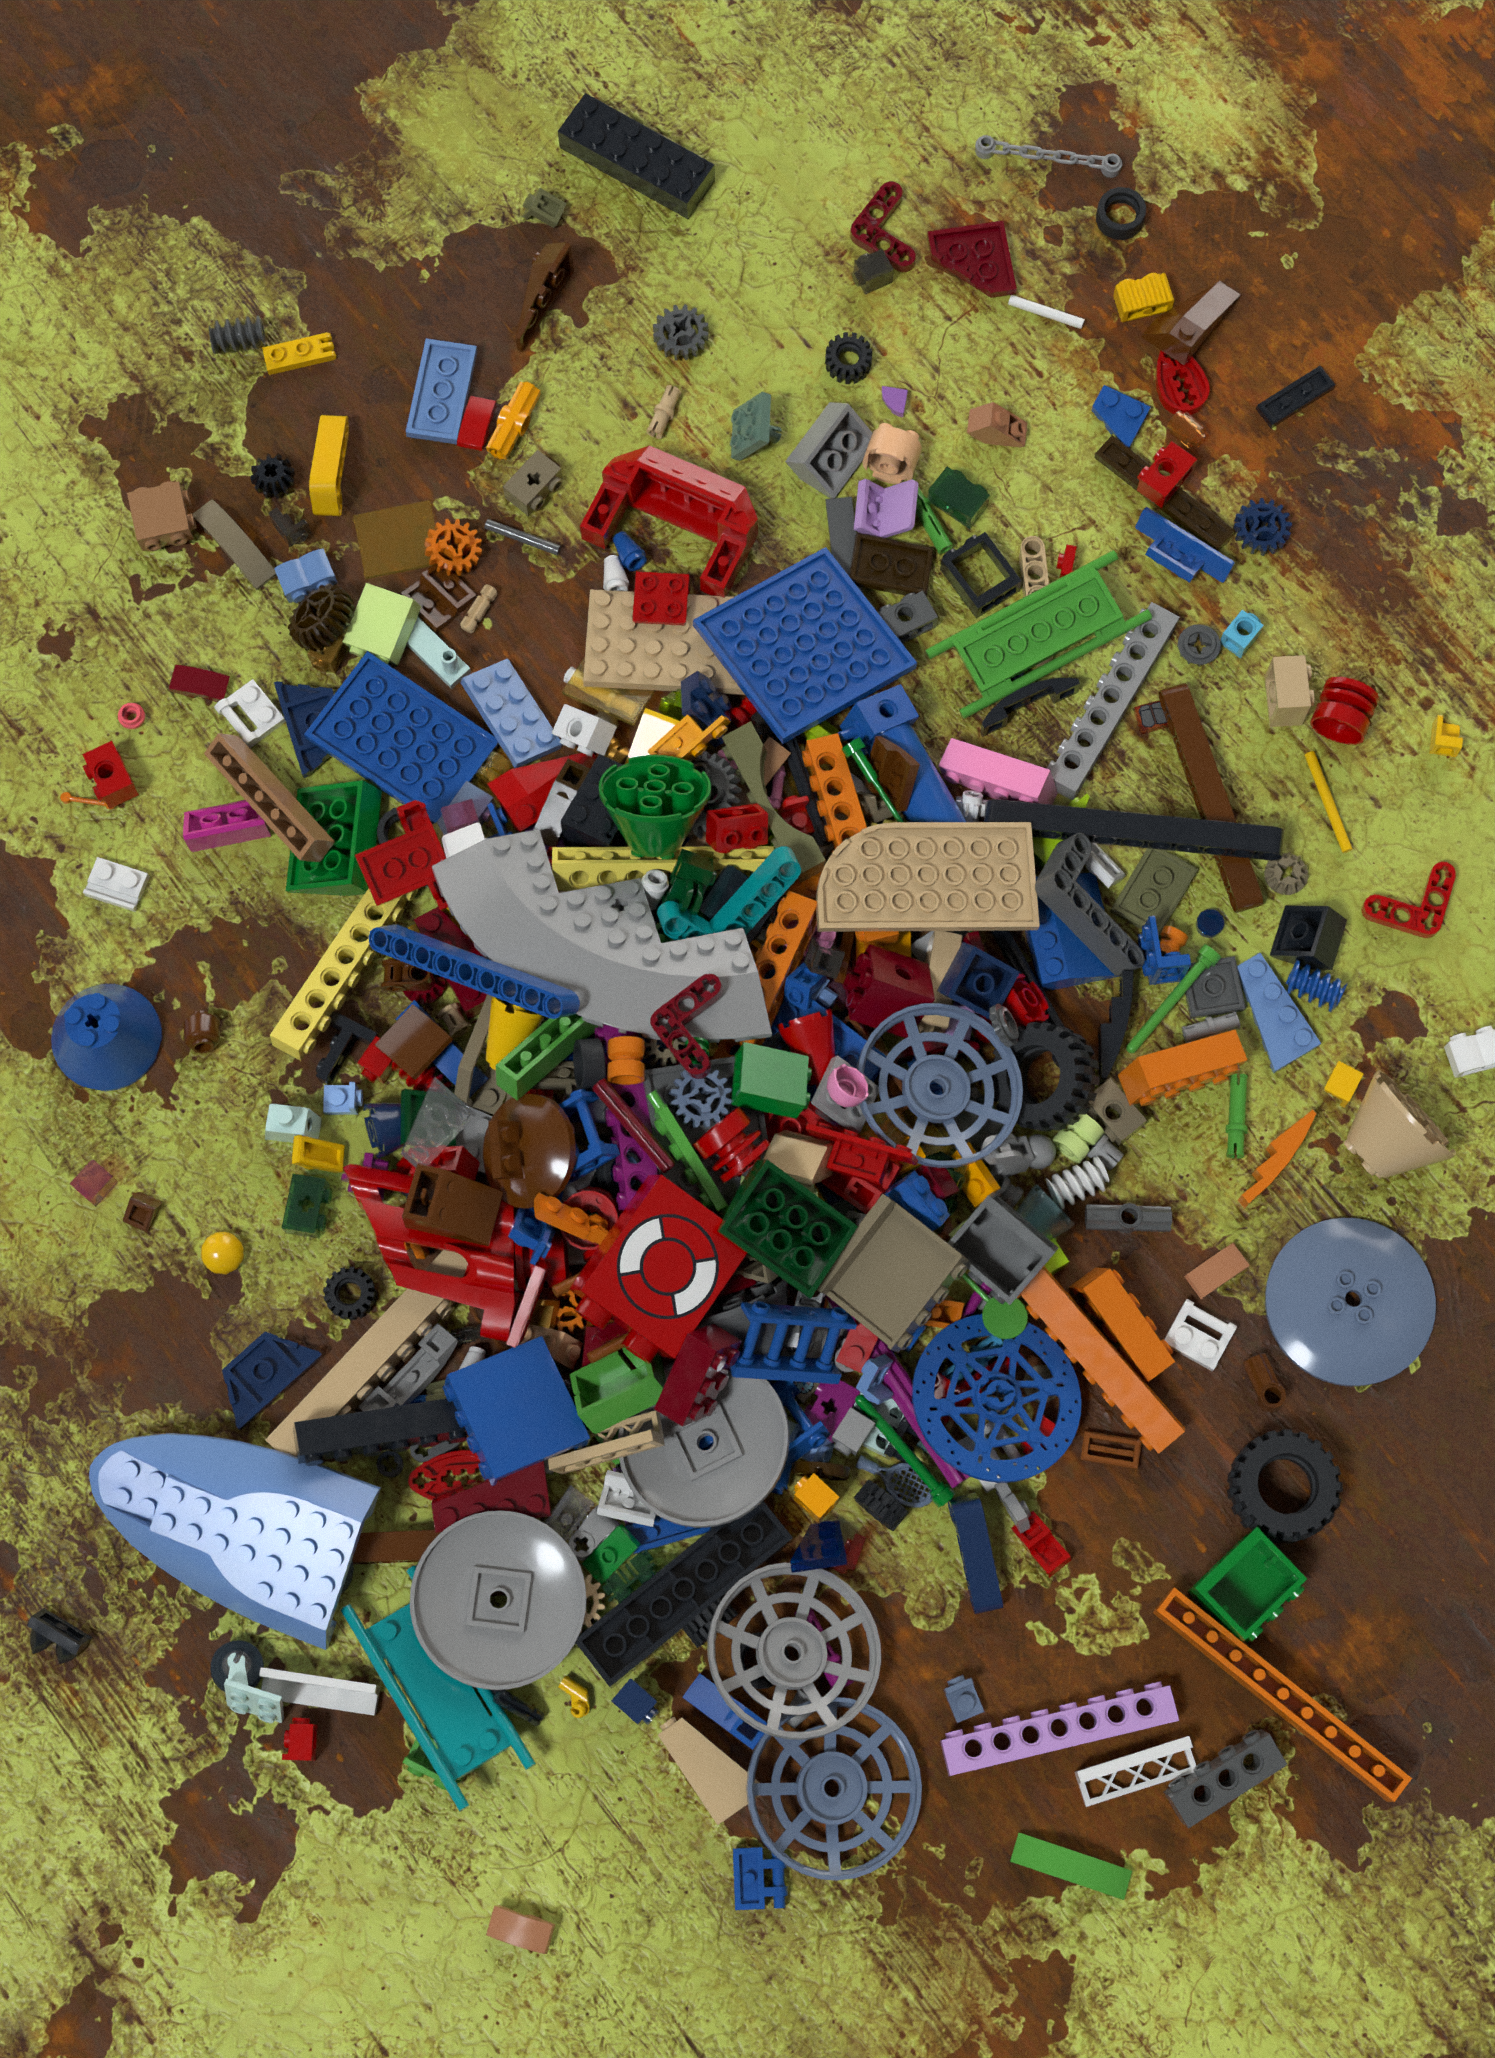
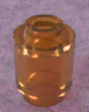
M1178 411L1167 424V428L1171 430L1170 434L1189 449L1194 446L1198 448L1207 437L1205 434L1206 427L1187 412Z

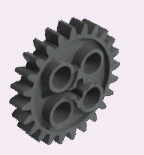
M707 751L702 756L699 755L696 758L693 756V759L690 758L688 760L694 764V769L701 774L704 771L710 779L711 795L707 802L710 810L732 807L733 803L740 802L734 796L741 792V788L735 785L740 779L735 775L736 770L730 766L729 762L716 753L711 755ZM704 807L687 836L689 839H692L694 835L702 839L704 831L706 832V807Z

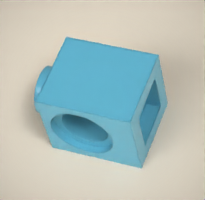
M1241 610L1223 632L1220 643L1236 656L1242 658L1259 637L1264 625L1254 614ZM1245 629L1249 635H1241L1237 630Z

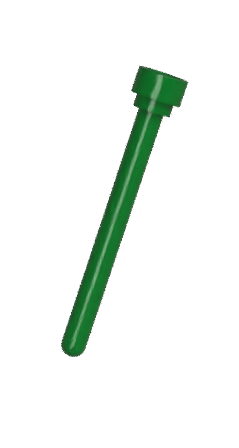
M863 1394L857 1395L855 1398L856 1404L875 1423L879 1431L930 1489L929 1493L932 1495L930 1499L938 1508L945 1505L955 1495V1491L948 1483L939 1482Z

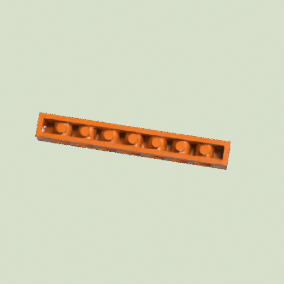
M838 733L807 740L805 751H802L805 767H810L812 776H809L811 789L813 792L817 791L818 793L817 808L820 817L824 816L827 823L824 826L826 839L828 842L832 841L834 850L842 843L843 839L850 838L861 832L862 829L867 828L846 757L841 749L843 747ZM829 764L833 769L825 771L820 768V765ZM834 788L837 789L840 792V794L833 796L830 795L827 792V790ZM837 813H843L848 817V819L841 821L838 820L834 815ZM855 931L858 943L862 942L864 950H866L869 944L881 947L897 943L899 931Z
M788 891L786 898L781 899L777 909L778 915L776 920L767 929L765 944L763 948L758 949L755 955V964L760 978L770 1027L783 1002L786 978L799 967L817 928V901ZM792 920H799L795 928L787 929L788 924ZM787 945L785 952L776 954L779 946ZM769 970H776L772 978L764 979L765 974ZM766 1038L735 1042V1039H722L718 1044L715 1054L709 1056V1060L735 1056L730 1055L732 1047L742 1045L743 1042L763 1046Z

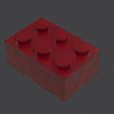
M715 1324L687 1333L654 1409L682 1427L710 1416L717 1406L716 1397L719 1391L728 1382L729 1377L727 1373L729 1368L735 1364L740 1355L738 1348L742 1340Z

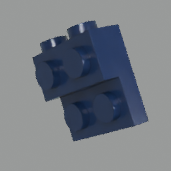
M696 671L681 681L682 715L684 717L687 714L690 715L703 731L721 715L731 721L732 704L726 695L716 690L711 679ZM723 735L718 739L712 738L709 741L714 748L724 743Z

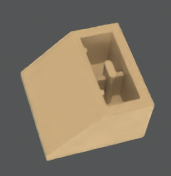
M784 1130L774 1135L763 1159H768L804 1187H811V1185L820 1183L822 1180L832 1176L833 1171L828 1170L826 1165L834 1142Z

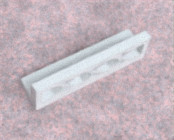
M262 1667L260 1669L259 1676L263 1677L261 1690L282 1696V1702L376 1716L381 1686Z
M1186 1736L1074 1772L1085 1807L1193 1773L1196 1763L1191 1751L1193 1746L1190 1737ZM1184 1751L1189 1768L1178 1771L1168 1765L1174 1753ZM1167 1756L1164 1763L1157 1760L1159 1758ZM1149 1761L1162 1766L1157 1778L1151 1780L1140 1774L1144 1764ZM1139 1765L1136 1772L1130 1769V1767ZM1165 1769H1168L1173 1772L1162 1776ZM1126 1770L1134 1775L1129 1787L1121 1788L1112 1783L1118 1771ZM1111 1774L1109 1780L1102 1778V1776ZM1138 1777L1145 1781L1135 1784ZM1093 1779L1104 1782L1106 1786L1102 1795L1090 1799L1085 1782ZM1110 1786L1117 1789V1791L1107 1793Z

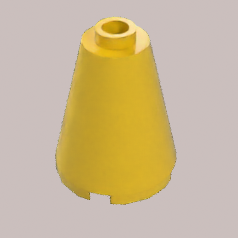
M492 996L486 1049V1061L490 1063L489 1066L496 1070V1064L539 1027L545 1016Z

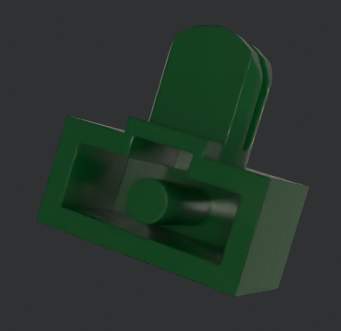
M682 849L668 879L669 886L662 897V904L667 901H674L679 903L680 911L685 912L689 909V914L696 915L706 895L707 887H712L716 878L717 871L714 870L713 859Z

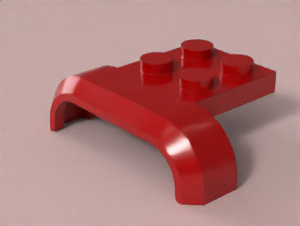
M414 800L396 808L405 834L355 854V858L376 906L428 885L439 910L447 908L448 904L444 896H441L432 866L447 858L430 821L425 803Z

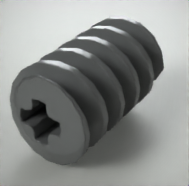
M256 315L255 323H252L249 316H247L244 325H242L239 318H236L234 326L231 325L228 319H225L224 327H221L218 320H215L214 328L209 326L210 342L214 354L219 353L220 346L225 353L229 352L230 345L235 352L240 350L241 344L246 351L250 350L251 342L255 349H260L261 341L266 346L264 327L259 315Z

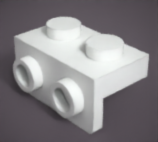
M610 1470L606 1472L597 1514L653 1527L656 1514L644 1506L635 1496L625 1480L623 1472Z

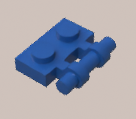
M763 1847L733 1848L735 1910L765 1909V1897L773 1896L774 1908H786L785 1896H788V1886H785L784 1868H787V1866L773 1854L772 1859H763ZM763 1869H772L773 1887H764Z

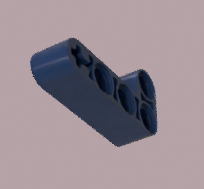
M976 1492L952 1497L948 1501V1508L957 1534L974 1614L1001 1609L1003 1608V1602L980 1498Z

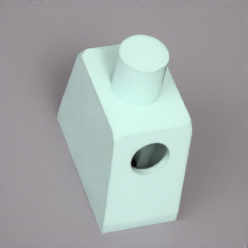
M269 1104L265 1140L293 1143L294 1136L297 1135L319 1139L322 1118L309 1108Z

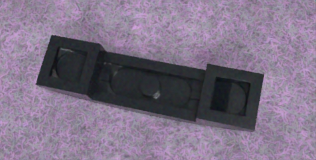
M1076 678L1047 679L1014 691L1001 700L985 717L981 724V736L984 737L1006 727L1007 714L1048 695L1055 704L1077 694L1080 686L1079 680Z

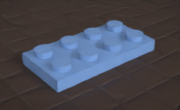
M426 338L406 427L407 437L457 444L478 352L477 346Z
M508 658L462 678L461 685L514 768L523 766L561 749L562 744L559 743V737L552 734V726Z

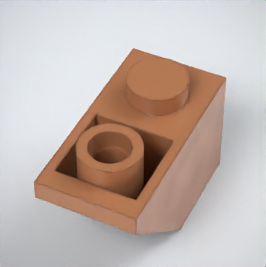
M995 402L970 409L967 434L984 444L1025 447L1027 422Z

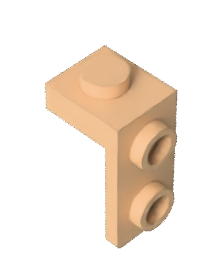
M529 1324L524 1340L519 1345L542 1336L554 1362L573 1370L584 1343L564 1332Z

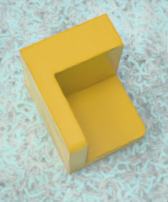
M1437 715L1432 723L1429 754L1457 757L1463 744V738L1459 737L1460 726L1443 723V715Z
M1338 1061L1329 1075L1330 1078L1324 1087V1091L1342 1100L1339 1106L1345 1108L1354 1094L1363 1073Z

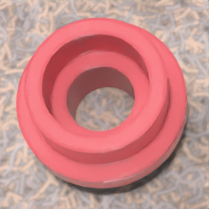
M127 703L120 708L118 720L124 728L136 729L143 724L145 712L140 705ZM130 714H136L135 719L128 720Z

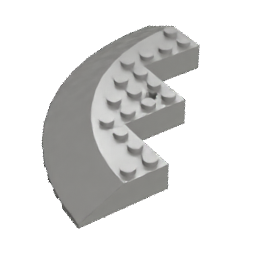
M540 829L484 839L432 866L441 896H444L448 909L460 924L461 930L465 935L468 934L474 942V947L487 959L489 958L494 962L575 992L580 1000V1007L576 1014L582 1016V1020L603 1027V1024L618 1028L619 1032L624 1034L627 1031L642 1033L645 1038L660 1040L650 1024L652 1014L702 975L714 974L721 981L723 994L715 1003L684 1025L692 1037H702L708 1040L709 1043H719L720 1039H735V1042L772 1037L758 970L743 928L661 943L640 878L559 893ZM705 984V991L708 990L710 993L715 991L714 985ZM695 991L694 994L697 996L699 1002H702L703 1000L701 996H699L698 992ZM692 999L682 1000L679 1009L683 1012L692 1010L694 1001ZM664 1018L659 1020L660 1026L663 1025L670 1034L673 1029L670 1027L668 1020ZM685 1037L677 1038L681 1040V1042H685L687 1040V1038Z

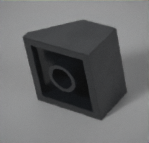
M1285 906L1270 956L1291 964L1299 960L1301 967L1308 964L1310 965V970H1332L1347 919L1330 906Z

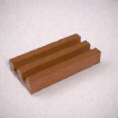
M1084 1431L1080 1461L1137 1470L1141 1440ZM1089 1439L1134 1446V1451L1089 1444ZM1088 1450L1132 1457L1133 1461L1088 1455Z

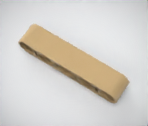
M1037 536L1026 537L1021 543L1019 553L1023 598L1049 584L1044 542ZM1032 549L1038 554L1029 555L1026 550ZM1037 574L1040 576V579L1033 580L1028 575ZM1054 656L1037 664L1036 666L1040 667L1046 664L1047 662L1053 660Z

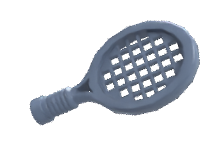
M860 1456L856 1468L864 1469L880 1476L887 1493L897 1500L900 1505L909 1508H922L932 1502L930 1499L932 1495L925 1491L928 1486L922 1484V1480L921 1482L917 1481L919 1476L914 1474V1470L913 1472L908 1471L911 1468L908 1463H898L892 1467L884 1468L866 1459L865 1456ZM902 1470L906 1471L905 1475L901 1474ZM907 1472L911 1474L910 1478L906 1476ZM894 1473L899 1474L897 1478L893 1476ZM900 1475L904 1477L903 1480L898 1479ZM912 1475L916 1476L915 1480L911 1479ZM892 1478L896 1479L895 1483L891 1482ZM905 1478L909 1479L908 1483L904 1482ZM910 1480L914 1481L913 1485L909 1484ZM902 1483L906 1484L905 1488L901 1487ZM908 1485L912 1487L911 1490L907 1489ZM895 1486L899 1487L898 1491L894 1490ZM900 1488L904 1489L903 1493L899 1492ZM913 1488L917 1489L916 1493L912 1492ZM918 1490L922 1492L921 1495L917 1494ZM905 1491L909 1492L908 1496L904 1494ZM911 1493L914 1494V1498L909 1497ZM923 1493L928 1494L926 1498L922 1496ZM903 1496L907 1497L906 1501L902 1500Z

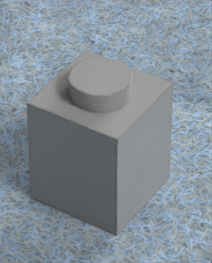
M850 1407L832 1436V1441L835 1442L834 1448L847 1456L850 1452L857 1455L874 1428L875 1423Z

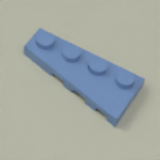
M1261 953L1237 966L1240 983L1253 1012L1254 1022L1261 1034L1262 1044L1270 1059L1273 1074L1321 1045V1042Z

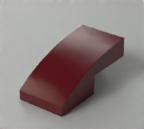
M175 664L168 691L190 698L198 696L219 702L225 697L230 676L201 668Z

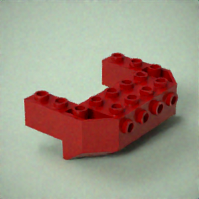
M650 445L614 457L604 467L602 471L603 482L580 524L582 540L606 549L627 507L631 506L716 543L717 545L700 577V590L711 596L725 598L758 536V518L746 487Z

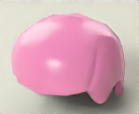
M842 1064L834 1068L830 1073L827 1081V1090L831 1099L837 1105L855 1107L868 1097V1084L865 1076L856 1068Z

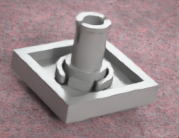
M837 1055L831 1058L811 1104L846 1130L858 1134L861 1132L866 1121L860 1104L855 1107L837 1105L831 1099L827 1090L828 1077L834 1068L842 1064L853 1067ZM865 1076L869 1093L866 1103L871 1104L874 1103L878 1095L879 1087Z

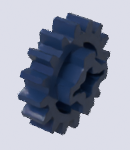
M1260 498L1258 504L1250 500L1248 507L1241 506L1239 513L1236 514L1234 519L1236 523L1233 529L1235 530L1234 532H1238L1235 540H1243L1242 549L1249 546L1251 547V554H1254L1256 550H1260L1261 556H1264L1266 550L1275 554L1277 547L1281 549L1284 547L1285 540H1288L1291 533L1289 531L1292 523L1286 522L1290 516L1289 513H1281L1283 509L1282 504L1276 508L1273 506L1274 500L1271 499L1269 504H1265L1264 499ZM1246 526L1250 529L1249 533L1246 530Z

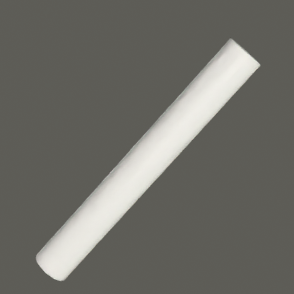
M1011 295L1008 302L1010 306L1082 329L1085 321L1083 318Z

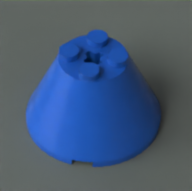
M100 984L80 991L62 1007L52 1029V1051L62 1072L76 1084L84 1088L100 1091H115L137 1082L151 1069L157 1059L160 1042L162 1041V1027L155 1008L142 994L123 985Z

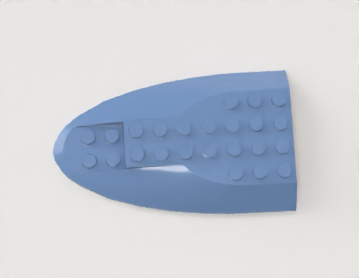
M165 1433L133 1437L116 1442L105 1448L90 1465L89 1479L95 1501L106 1518L134 1548L191 1589L220 1605L269 1628L324 1650L328 1649L337 1623L332 1619L364 1522L373 1514L380 1487L320 1464L315 1466H306V1463L298 1464L297 1456L241 1441L205 1435Z

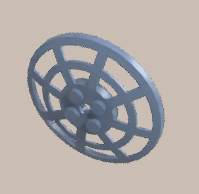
M924 1003L904 1008L881 1022L871 1033L861 1050L857 1063L858 1071L864 1075L867 1060L881 1068L878 1083L881 1101L867 1104L865 1099L860 1104L862 1113L878 1138L885 1141L887 1146L895 1148L896 1143L884 1134L872 1117V1115L886 1112L893 1124L910 1137L906 1147L913 1150L912 1153L918 1159V1164L937 1168H954L972 1164L996 1150L1009 1136L1018 1120L1022 1106L1023 1086L1016 1057L1010 1047L1008 1048L1004 1043L1000 1042L998 1035H995L994 1028L986 1020L971 1011L941 1003ZM939 1015L959 1020V1023L953 1035L939 1032L919 1033L915 1017ZM904 1021L908 1038L895 1045L886 1058L872 1050L875 1042L884 1032L895 1024ZM969 1026L978 1030L992 1043L999 1052L1001 1060L986 1065L979 1053L963 1041ZM922 1042H941L948 1044L944 1056H927ZM911 1046L916 1061L908 1070L893 1063L902 1051ZM958 1050L962 1051L973 1061L977 1067L976 1070L966 1073L954 1061ZM1005 1070L1008 1072L1011 1085V1104L1008 1114L992 1109L994 1086L991 1076ZM888 1073L903 1081V1095L889 1099L887 1092ZM983 1080L985 1091L983 1105L969 1100L971 1093L970 1084ZM930 1083L940 1084L943 1088V1094H933L930 1090ZM908 1106L917 1116L913 1129L901 1121L895 1113V1109ZM963 1110L979 1116L974 1124L964 1132H960L954 1120ZM987 1119L1004 1124L1000 1133L990 1144L975 1154L971 1152L965 1140L977 1133L986 1123ZM928 1122L943 1123L950 1137L937 1138L923 1134ZM920 1142L934 1146L954 1144L962 1158L937 1161L917 1156L916 1153Z
M836 1697L827 1706L837 1720V1707L850 1709L856 1700ZM810 1701L798 1704L797 1706L808 1705ZM867 1703L860 1712L881 1725L870 1738L855 1729L843 1726L837 1731L824 1736V1753L809 1758L799 1747L806 1740H789L774 1737L784 1749L775 1763L771 1783H755V1773L759 1758L772 1736L764 1733L752 1754L747 1772L746 1793L753 1825L771 1853L786 1866L801 1874L817 1879L838 1881L853 1879L871 1873L886 1864L900 1851L916 1824L921 1805L922 1784L920 1768L914 1750L907 1737L895 1722L883 1712ZM782 1714L778 1729L783 1730L781 1726L797 1715ZM824 1724V1725H822V1726H817V1727L808 1729V1730H806V1731L819 1729V1728L824 1727V1726H826V1725ZM836 1734L850 1737L862 1746L851 1757L836 1752ZM889 1735L896 1741L904 1756L910 1781H892L887 1761L878 1748ZM870 1754L879 1767L882 1781H867L860 1767ZM791 1756L802 1767L796 1783H780L783 1767L788 1757ZM830 1779L835 1780L839 1785V1791L834 1797H829L824 1791V1785ZM882 1793L880 1808L872 1821L861 1809L867 1794ZM892 1793H910L906 1818L899 1833L892 1840L880 1829L889 1812ZM771 1795L775 1813L781 1825L785 1828V1831L775 1843L768 1836L760 1820L755 1796ZM780 1795H797L802 1811L792 1823L783 1809ZM811 1819L825 1824L826 1843L813 1840L800 1831ZM853 1819L864 1829L862 1833L852 1839L843 1842L838 1840V1824ZM871 1837L885 1849L877 1857L863 1865L841 1870L839 1853L841 1851L858 1847ZM793 1839H796L799 1843L811 1849L827 1852L829 1870H819L805 1866L790 1858L784 1851Z

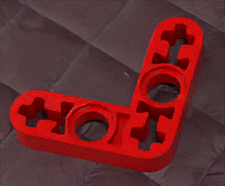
M1438 862L1433 866L1428 875L1419 907L1374 894L1364 901L1361 909L1363 916L1377 924L1422 938H1432L1438 933L1443 922L1456 878L1455 868L1448 862ZM1444 870L1447 877L1442 882L1441 887H1437L1440 875L1436 873ZM1438 894L1442 898V905L1432 906L1428 902V895ZM1373 903H1377L1378 909H1380L1376 914L1372 913V908L1369 907ZM1388 906L1392 907L1388 914V918H1385L1384 916L1387 913L1385 911L1387 910ZM1397 910L1405 911L1409 917L1408 921L1405 923L1396 921L1394 912ZM1429 913H1433L1430 924L1434 927L1426 930L1423 923L1428 918Z

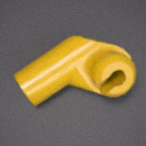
M566 1675L558 1688L571 1696V1714L575 1718H582L588 1714L590 1709L589 1692L585 1687Z

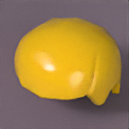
M216 1232L208 1236L202 1244L201 1259L206 1268L213 1273L228 1274L236 1270L242 1263L244 1248L234 1234Z

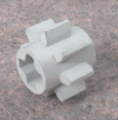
M967 790L963 792L962 797H956V804L967 822H979L980 816L984 817L985 803L988 800H983L982 793Z

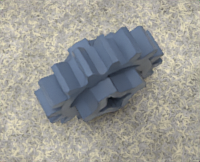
M684 1070L681 1072L683 1080L675 1079L673 1081L677 1089L669 1091L670 1095L675 1096V1100L669 1104L670 1106L678 1107V1110L674 1113L675 1117L681 1114L685 1116L683 1124L692 1120L693 1128H698L700 1122L703 1123L705 1128L710 1127V1119L717 1124L721 1121L718 1114L726 1115L728 1113L724 1105L731 1104L732 1100L726 1098V1094L732 1090L731 1088H724L723 1084L727 1079L725 1077L719 1080L717 1078L718 1070L711 1074L709 1073L702 1079L692 1078ZM704 1079L710 1081L716 1088H711L705 1084ZM691 1081L689 1093L682 1095L685 1085ZM699 1091L701 1094H712L703 1102L695 1099L689 1100L698 1094ZM719 1099L716 1109L711 1113V1103L713 1100ZM685 1106L695 1109L697 1115L691 1113Z

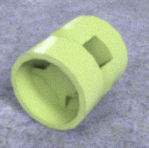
M1079 1114L1080 1119L1074 1125L1067 1124L1068 1128L1060 1130L1052 1139L1055 1147L1064 1156L1076 1163H1080L1089 1153V1145H1095L1105 1133L1103 1128L1087 1114Z

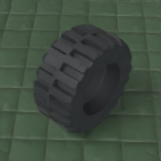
M1032 1022L1026 1026H1018V1043L1010 1047L1016 1057L1023 1086L1022 1106L1016 1124L1024 1128L1050 1132L1051 1130L1059 1131L1066 1129L1067 1124L1074 1125L1080 1119L1079 1114L1086 1115L1090 1109L1088 1106L1089 1101H1095L1097 1095L1094 1092V1087L1099 1085L1100 1077L1095 1076V1070L1099 1069L1097 1060L1091 1058L1094 1055L1091 1046L1085 1045L1086 1040L1081 1035L1075 1034L1073 1030L1044 1022ZM996 1048L993 1051V1054L996 1055L994 1061H989V1064L1002 1059ZM1050 1051L1059 1064V1083L1055 1092L1047 1100L1037 1103L1029 1093L1027 1074L1032 1062L1040 1054ZM1005 1070L991 1077L994 1086V1101L998 1102L996 1109L1008 1114L1011 1104V1085L1008 1072Z
M1283 1429L1280 1432H1275L1274 1430L1260 1437L1258 1436L1248 1443L1238 1456L1234 1458L1231 1464V1472L1228 1473L1227 1482L1229 1483V1489L1227 1490L1228 1499L1232 1500L1233 1506L1231 1509L1234 1515H1239L1242 1520L1240 1523L1245 1529L1249 1527L1253 1530L1258 1527L1273 1543H1295L1313 1536L1331 1522L1335 1516V1510L1339 1508L1341 1503L1339 1494L1343 1491V1483L1339 1482L1338 1478L1341 1474L1339 1466H1334L1332 1459L1335 1457L1330 1450L1328 1452L1324 1451L1322 1448L1323 1443L1317 1439L1314 1441L1309 1439V1434L1301 1431L1299 1433H1292V1430ZM1289 1460L1297 1464L1307 1475L1311 1493L1307 1504L1301 1510L1295 1513L1282 1514L1271 1509L1263 1501L1258 1489V1478L1262 1469L1272 1461Z

